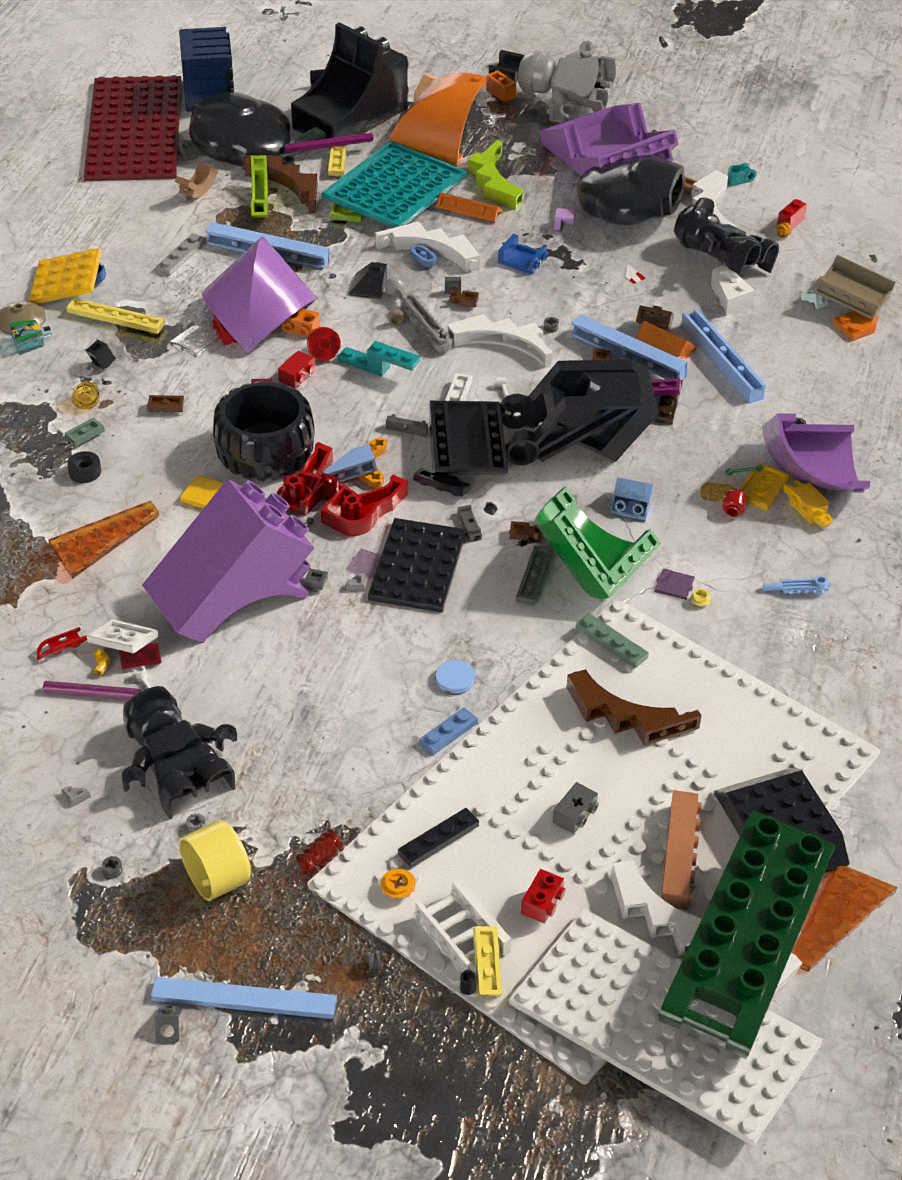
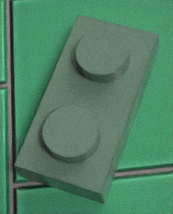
M93 417L65 432V438L77 447L104 432V425Z

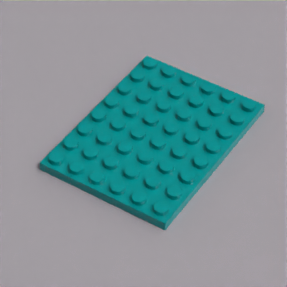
M391 140L322 192V198L378 221L381 224L395 228L411 222L438 200L440 192L447 193L467 176V171Z

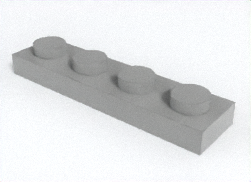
M192 233L156 266L157 271L171 276L206 243V238Z

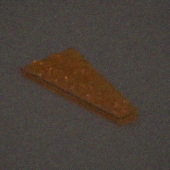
M150 500L48 539L49 545L73 579L158 518L159 511Z
M839 866L836 870L831 871L792 951L802 962L800 969L810 972L826 957L830 950L834 947L836 948L841 943L842 939L856 930L870 917V914L877 907L880 908L888 897H892L898 887L847 866Z

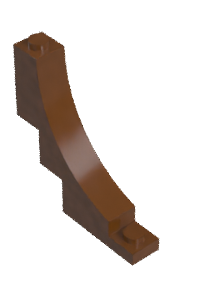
M246 155L245 161L242 162V169L245 170L246 177H252L251 156L260 155ZM266 155L268 180L289 188L297 195L301 204H306V207H309V213H315L318 189L317 174L300 173V165L283 164V156Z
M586 669L567 674L566 688L586 722L605 716L615 734L634 728L644 746L700 729L702 715L699 710L679 715L675 707L661 708L639 705L621 699L605 690L590 676Z

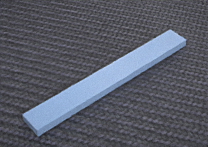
M162 977L155 978L151 994L152 1001L334 1019L337 995Z

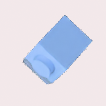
M370 444L351 449L323 472L337 478L340 483L378 471Z

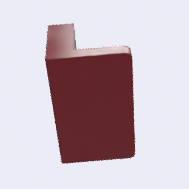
M158 643L147 644L135 653L119 650L122 669L162 663Z

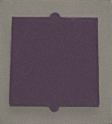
M361 548L356 556L352 557L347 570L357 574L365 573L366 577L373 579L381 555Z
M663 568L660 577L657 578L654 592L687 600L689 592L693 590L692 585L695 576Z

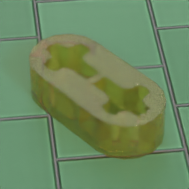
M705 483L701 486L700 496L705 500L723 502L726 492L735 488L729 484Z

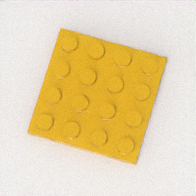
M88 249L39 261L29 302L40 304L92 293L101 258L100 249Z

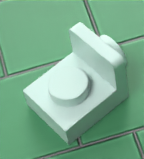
M813 290L800 294L801 301L808 300L809 303L814 302L815 309L828 306V299L814 293Z

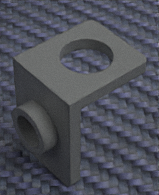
M173 1005L159 1007L155 1015V1041L157 1043L179 1042V1017L182 1007H175ZM163 1025H171L174 1029V1034L170 1037L163 1036L160 1031Z

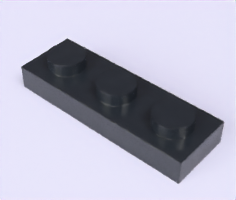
M424 468L414 473L413 480L419 482V484L429 485L438 491L452 493L453 496L462 497L470 490L469 483L442 474H433V471Z

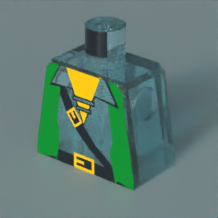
M37 320L9 323L11 337L19 355L42 348L44 346L43 338L52 336L50 326L40 328Z

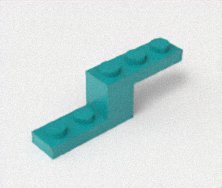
M378 341L373 342L367 349V353L345 347L337 356L338 361L379 376H383L387 372L390 364L413 371L420 362L419 355Z

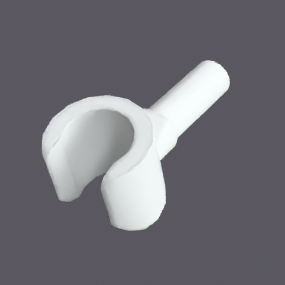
M497 377L496 387H502L505 398L508 396L506 377Z
M141 666V672H137L134 669L136 681L142 682L145 688H151L147 681L145 667Z

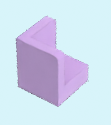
M556 208L554 230L560 231L562 223L574 224L575 210Z

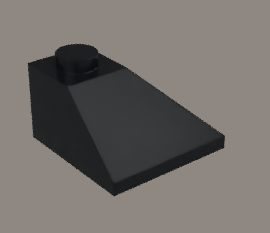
M371 262L355 274L349 295L381 299L387 282V264Z

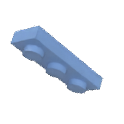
M464 707L419 738V744L432 755H435L477 725L478 718Z

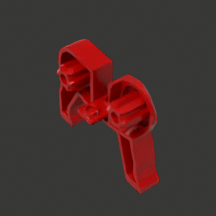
M317 442L313 454L307 459L302 471L299 472V476L296 473L289 477L285 476L283 486L276 493L289 504L288 511L305 516L322 499L328 501L320 509L321 523L344 535L360 536L369 532L380 517L393 511L408 495V481L392 475L387 485L357 494L349 487L339 483L337 478L323 472L333 463V448Z

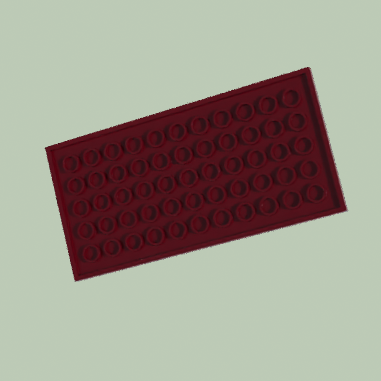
M114 76L94 78L84 181L176 179L182 87L181 76Z

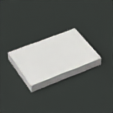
M111 620L87 636L88 643L135 653L159 637L158 630Z

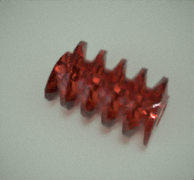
M326 829V831L320 834V837H317L314 842H311L308 847L304 848L302 853L296 856V859L305 872L311 873V871L319 873L320 867L324 868L326 866V861L331 862L332 856L336 857L338 856V851L342 852L344 850V845L333 830Z

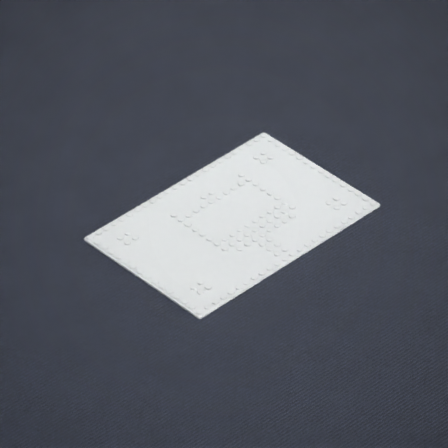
M615 599L596 618L648 651L649 656L637 668L633 667L580 631L307 883L311 891L584 1085L590 1082L607 1061L509 1004V999L583 908L682 962L684 957H679L673 935L651 938L645 916L622 918L611 879L613 863L634 860L643 880L661 898L673 790L699 793L698 802H702L701 814L696 816V819H700L699 832H695V836H699L698 848L693 849V853H697L696 866H692V870L696 871L694 884L690 883V888H694L693 901H688L687 910L679 909L685 913L702 918L740 837L716 798L714 790L788 768L799 769L804 772L823 804L830 811L880 753V750L872 744L620 599ZM586 669L590 676L605 690L621 699L639 705L661 708L675 707L679 715L699 710L702 715L700 729L644 746L634 728L615 734L605 716L586 722L566 688L567 674ZM578 782L598 793L597 802L599 806L594 814L588 816L584 827L579 828L573 834L553 823V810L571 787ZM464 808H467L479 820L477 828L412 868L398 855V848ZM392 869L409 871L416 880L415 892H412L409 897H403L401 900L396 897L391 900L389 895H384L381 888L383 875ZM539 869L563 877V887L566 888L563 899L561 901L558 900L556 903L557 908L553 917L549 916L545 924L521 914V901ZM457 878L463 881L511 938L510 952L504 956L499 952L501 996L477 997V983L473 994L464 995L461 993L460 974L462 972L457 971L451 958L442 953L437 941L429 937L424 925L416 921L414 917L416 902L420 901L425 908H428L451 895L452 881ZM402 880L397 885L395 884V889L402 886ZM453 903L435 913L432 917L439 924L459 913L463 908L459 903ZM466 918L445 930V932L453 939L476 926V923L472 918ZM474 937L457 946L464 955L474 950ZM475 960L470 962V970L476 974Z

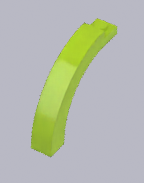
M266 155L251 156L252 218H268Z

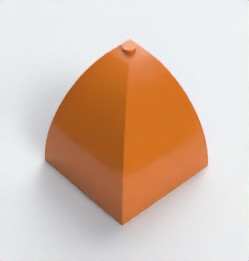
M463 72L450 73L438 77L426 87L401 118L392 132L390 141L392 140L458 167L463 160V154H460L459 150L465 122L478 91L482 90L487 83V77L480 74Z

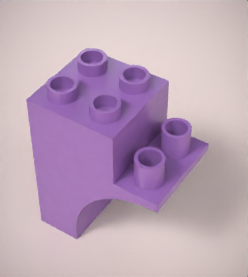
M227 479L145 580L142 586L178 634L204 643L216 627L226 618L252 602L276 595H292L303 599L309 595V592L300 582L311 568V565L305 560L314 549L313 545L304 536L309 528L293 515L288 517L285 512L290 506L282 497L272 492L266 498L264 497L265 493L263 490L249 480L241 486Z

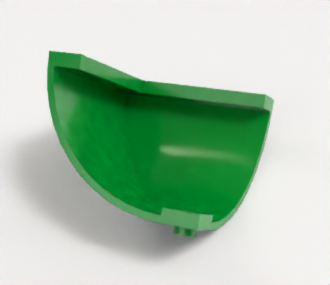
M564 487L539 511L534 523L587 594L597 599L610 598L661 543L651 529L646 530L635 542L620 539L606 532L593 523L579 509L573 495L567 487Z

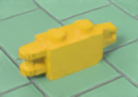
M799 480L793 482V487L790 484L783 486L785 494L790 498L789 503L810 524L817 523L822 528L832 524L833 519L827 512L829 501L810 482L803 485Z

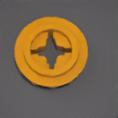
M392 869L386 872L381 879L384 895H389L391 900L394 897L401 900L403 897H409L412 892H415V877L407 870ZM402 880V886L395 889V884L397 885Z

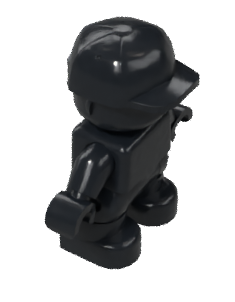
M701 197L695 205L688 206L678 215L674 226V234L684 247L707 253L738 274L742 273L743 268H752L755 264L768 273L772 272L779 253V244L771 239H763L757 235L747 236L745 231L731 224H721L718 216L713 214L715 205L712 199Z
M155 686L138 691L124 704L123 721L125 730L130 738L135 739L143 747L134 753L132 765L122 772V785L125 792L130 789L129 783L131 781H140L141 787H146L145 773L151 767L156 776L161 806L168 818L172 819L171 802L176 798L190 793L196 798L198 797L197 790L204 787L206 792H209L210 783L221 777L226 779L232 790L236 789L233 768L227 760L218 757L215 750L209 744L215 741L216 748L223 752V739L236 742L237 731L230 724L220 725L216 730L201 723L190 725L187 720H182V713L178 709L177 701L172 694L163 686Z

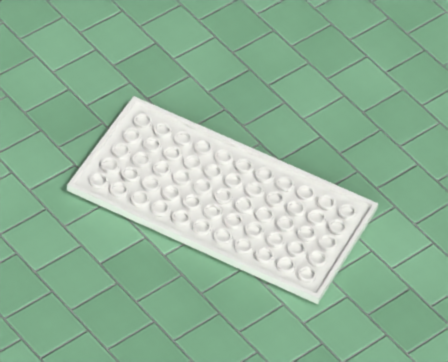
M583 908L510 997L509 1004L754 1146L820 1048L823 1039L767 1010L750 1054L745 1060L725 1050L727 1042L684 1023L678 1029L659 1022L658 1014L682 962ZM699 999L693 1000L689 1007L690 1010L733 1028L736 1022V1017L732 1013Z

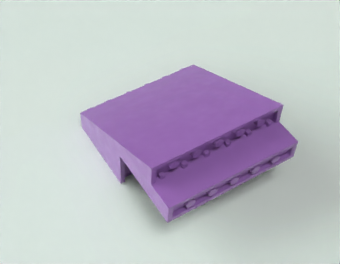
M641 103L614 105L539 131L542 145L581 176L591 167L601 168L607 163H613L616 160L637 155H655L673 161L670 148L679 145L675 130L647 131Z

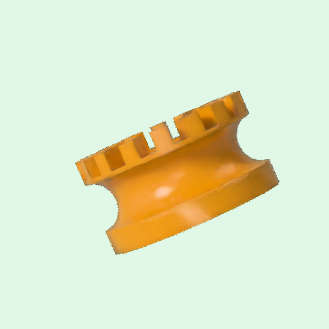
M783 222L777 225L776 231H778L777 234L781 238L791 234L789 223Z

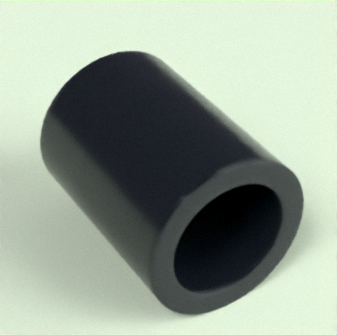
M465 970L460 974V991L464 995H471L476 990V974L471 970Z

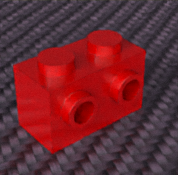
M539 869L521 901V914L545 924L549 916L553 917L557 908V901H561L565 895L566 888L563 887L564 878Z

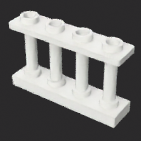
M460 878L452 881L451 895L428 908H425L420 901L415 903L414 917L416 921L424 925L429 937L437 941L442 953L451 958L457 971L470 970V962L475 960L474 950L464 955L457 947L473 938L474 927L453 939L447 935L445 930L466 918H472L476 926L497 927L499 952L503 956L510 952L511 938ZM453 903H459L462 906V911L439 924L432 917V915Z

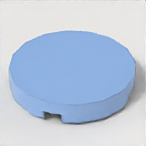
M447 661L437 668L436 683L445 692L447 690L451 691V694L464 693L473 687L475 671L470 664L464 661Z

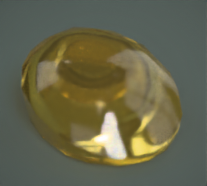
M89 381L78 384L72 393V403L80 409H91L97 405L100 399L98 387Z

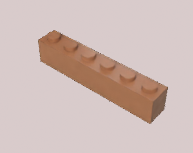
M673 790L661 898L677 909L687 910L688 901H693L694 888H690V883L694 884L696 871L692 870V866H696L697 853H693V849L698 848L699 836H695V832H699L700 819H696V816L701 814L702 802H698L699 793Z

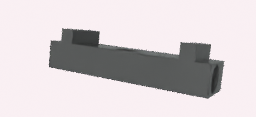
M392 414L386 418V429L426 437L428 434V423L425 420L418 422L396 417V414Z
M471 505L457 507V513L463 528L466 529L469 542L482 540L481 528L476 522L471 510L472 507Z

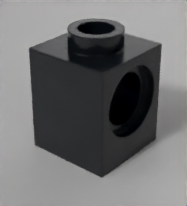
M98 339L85 350L94 365L103 370L109 367L116 359L108 345Z

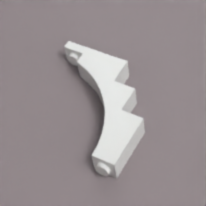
M420 222L375 233V242L378 249L393 245L396 250H410L413 245L420 244L434 254L443 256L456 263L464 272L480 269V255L464 235L449 238L442 228L426 231Z
M634 860L613 863L611 879L622 918L645 916L650 937L673 935L679 957H684L702 918L685 913L660 898L643 880Z

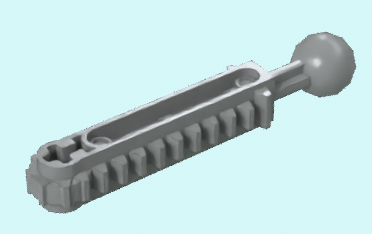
M389 278L385 284L386 293L400 299V310L410 318L413 325H416L422 336L426 337V340L429 341V344H432V347L438 353L444 354L451 350L453 339H451L447 331H444L441 324L434 319L431 312H428L425 305H422V301H419V296H415L413 293L407 294L405 292V283L401 278Z

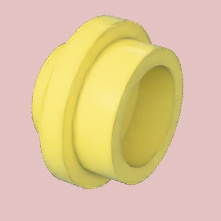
M697 589L692 593L691 601L697 606H706L710 602V595L705 589Z

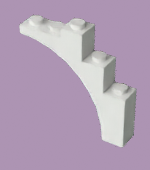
M715 170L694 183L691 196L693 198L692 205H695L701 197L710 198L714 201L715 205L713 214L718 216L720 223L731 224L737 227L720 213L715 203L717 197L727 189L728 176Z
M482 314L448 324V334L453 339L454 347L477 343L504 345L529 354L545 368L551 366L552 350L545 345L542 339L543 331L535 322L517 327L509 318L491 323Z

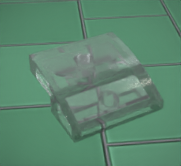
M192 325L170 341V345L181 353L186 351L196 358L218 342V336L207 329Z

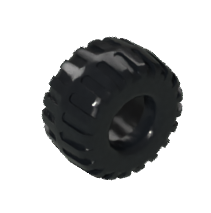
M257 381L252 384H243L239 388H233L229 391V394L221 397L214 410L212 435L217 456L226 469H230L231 473L235 475L242 474V477L245 479L257 478V481H264V478L276 480L281 475L289 476L293 474V470L298 471L304 466V463H306L313 451L315 425L310 404L300 391L292 389L291 386L286 384H278V382Z

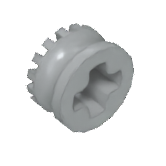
M194 813V815L188 816L186 819L188 832L192 833L206 826L205 817L202 814Z

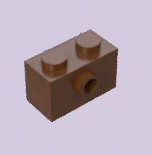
M639 305L636 322L643 324L646 321L659 328L671 330L674 313L662 310L663 307L653 305L651 308Z

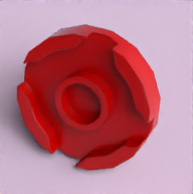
M318 327L307 338L309 353L315 359L321 361L334 358L341 347L338 333L329 327Z

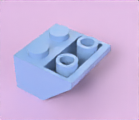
M617 477L610 514L646 521L655 486Z

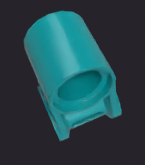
M746 162L731 165L728 169L727 184L737 186L742 183L751 182L756 178L757 172L751 169Z

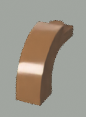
M198 163L196 171L190 180L176 176L174 182L179 185V193L199 198L211 188L218 171L211 166Z

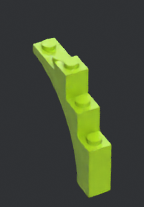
M497 140L482 154L476 152L468 159V172L475 175L476 185L483 188L484 199L516 210L524 201V189L507 181L496 169V161L502 155V141Z

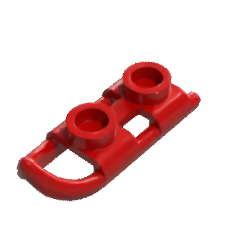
M77 627L48 638L39 644L37 659L40 660L52 653L60 654L70 646L73 648L79 647L87 640V636L80 637L77 632L81 631V628ZM66 637V641L60 642L59 639ZM48 644L50 649L40 654L43 646Z

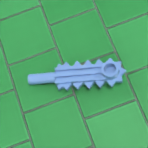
M817 576L816 579L812 577L811 579H783L782 583L763 584V591H783L785 594H807L812 592L822 595L829 591L831 583L827 582V578L824 576Z

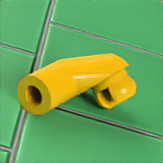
M97 648L93 655L96 657L95 659L98 664L93 671L96 675L102 676L110 665L111 660L106 651L102 648Z

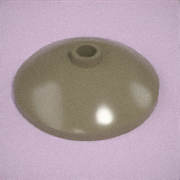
M16 301L0 309V330L7 334L14 335L9 324L11 322L37 320V322H32L33 324L28 327L30 329V327L37 323L41 328L46 321L44 309L33 302ZM28 324L14 326L15 330H17V335ZM33 328L32 330L25 329L21 335L32 333L35 330Z

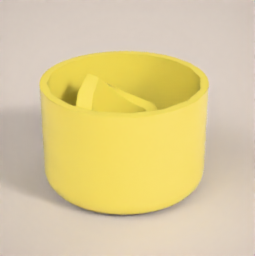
M215 821L179 839V850L185 869L195 888L207 901L222 896L249 881L251 867L247 853L237 833L225 821Z

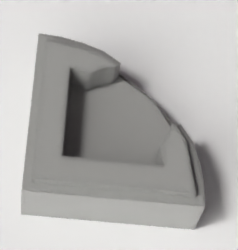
M365 573L356 574V577L348 579L345 584V591H364Z
M68 786L61 789L63 796L72 807L91 797L90 792L85 788L80 789Z

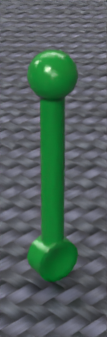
M757 465L756 467L734 470L729 468L725 472L726 475H732L733 473L746 471H762L763 466Z

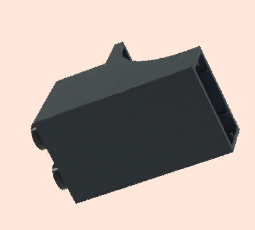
M340 22L335 24L333 49L322 75L307 93L291 102L292 129L304 134L317 127L326 132V137L323 139L365 134L408 108L409 92L408 57L391 49L385 37L380 36L376 39L369 37L366 29L362 26L352 29Z

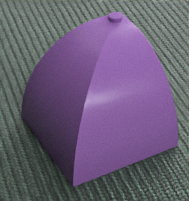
M263 236L201 292L203 299L214 315L247 353L251 352L265 337L301 308L307 309L318 299Z
M777 413L762 426L765 445L770 456L779 468L785 473L790 474L792 478L804 484L810 482L814 487L829 490H853V493H864V490L870 488V481H858L855 472L851 434L854 432V425L793 424L796 421V414Z

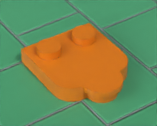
M855 311L833 318V324L852 341L875 333L878 321L877 315L872 320Z

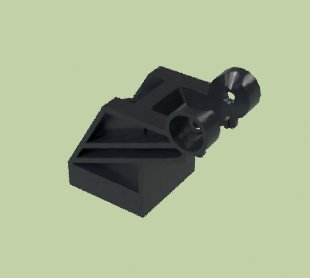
M633 360L557 361L529 396L519 393L511 394L502 399L500 403L502 423L508 428L520 429L527 426L534 429L538 427L535 432L529 430L515 431L512 439L505 444L508 460L516 465H528L536 459L544 462L546 459L555 456L574 444L617 461L659 415L649 370ZM518 412L520 415L514 416V413Z

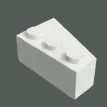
M722 265L713 269L711 287L716 297L719 298L720 305L723 306L726 316L753 305L755 290L734 271L728 269L727 266Z

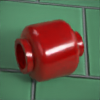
M739 489L727 491L722 503L724 512L731 517L742 515L747 506V495Z

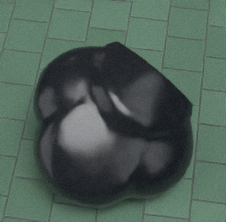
M224 92L212 95L193 106L189 125L190 138L200 152L212 159L242 167V162L245 161L246 155L279 156V154L285 153V144H290L291 141L289 135L291 130L290 121L285 113L277 106L255 99L249 95L239 92Z
M637 155L626 159H619L613 163H607L601 168L591 167L583 173L577 183L579 203L582 209L589 215L616 225H636L670 216L677 210L685 187L684 166L655 155Z

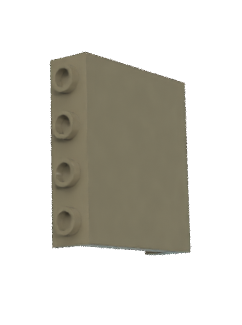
M836 255L832 266L825 275L818 278L813 292L873 320L889 298L896 282L840 255Z

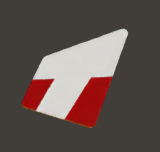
M627 265L625 277L633 284L646 279L633 267Z

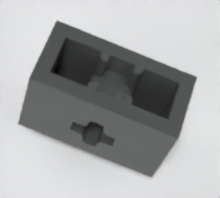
M576 782L554 808L553 823L575 834L579 828L584 827L588 816L596 812L599 806L597 802L598 793Z

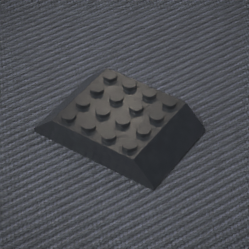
M430 400L429 431L433 474L505 475L508 473L500 402Z
M788 768L714 790L716 798L739 836L753 810L836 844L825 873L849 866L850 862L843 833L802 770Z

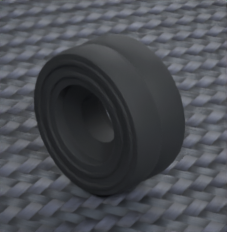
M77 452L68 459L69 476L76 482L89 483L96 480L101 474L100 459L93 452Z

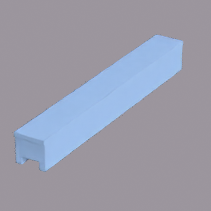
M211 222L206 230V234H208L206 242L209 245L245 252L263 236L286 262L322 270L330 262V249L328 247Z
M694 309V313L691 314L683 312L682 328L748 403L764 399L766 385L698 309Z
M582 314L571 321V325L574 326L571 336L599 349L610 350V354L623 360H633L647 367L649 372L664 379L683 380L685 377H688V362Z

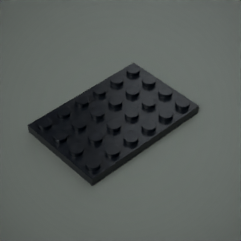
M394 518L368 593V600L443 613L465 541L466 529Z

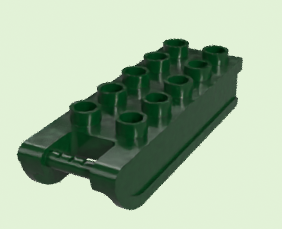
M752 810L658 1014V1021L680 1029L682 1023L727 1042L725 1050L746 1060L836 844L823 840L815 834L806 833L782 823L771 816H765ZM699 999L732 1013L736 1017L733 1028L690 1010L689 1007L692 1001Z

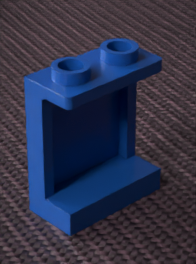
M512 234L498 250V263L533 274L548 257L547 245H543L537 250L519 244V235Z

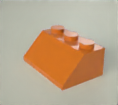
M646 321L643 322L635 338L684 361L697 348L689 341Z

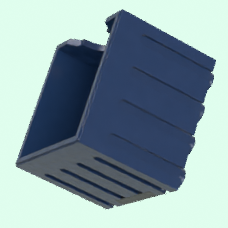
M226 27L180 29L179 37L185 107L187 112H192L195 104L212 95L234 92L229 32H226Z

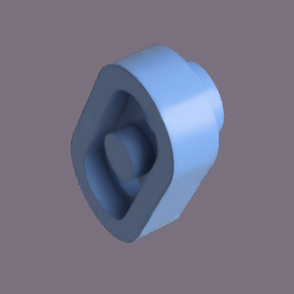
M420 244L411 247V257L425 267H432L436 264V255L428 248Z

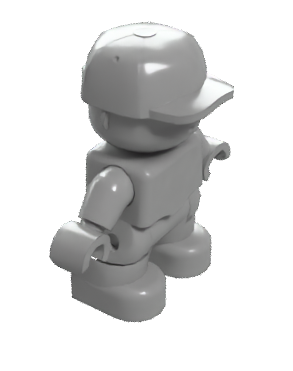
M591 41L582 42L579 48L580 52L575 51L559 58L557 67L552 57L544 56L542 52L538 51L530 52L520 62L518 83L523 91L532 94L534 97H536L537 93H547L552 88V101L560 109L562 121L567 122L569 121V115L566 113L576 112L575 106L568 103V101L574 102L579 106L592 108L593 112L607 108L608 90L595 88L594 85L595 83H600L601 87L612 89L616 77V60L607 56L592 57L590 52H586L591 51L593 48Z

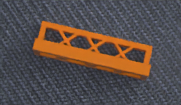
M442 192L439 194L436 206L439 209L496 222L498 213H502L503 210L496 205Z

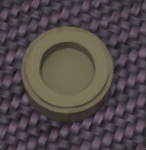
M399 309L390 311L387 316L389 323L394 326L402 324L405 320L403 311Z

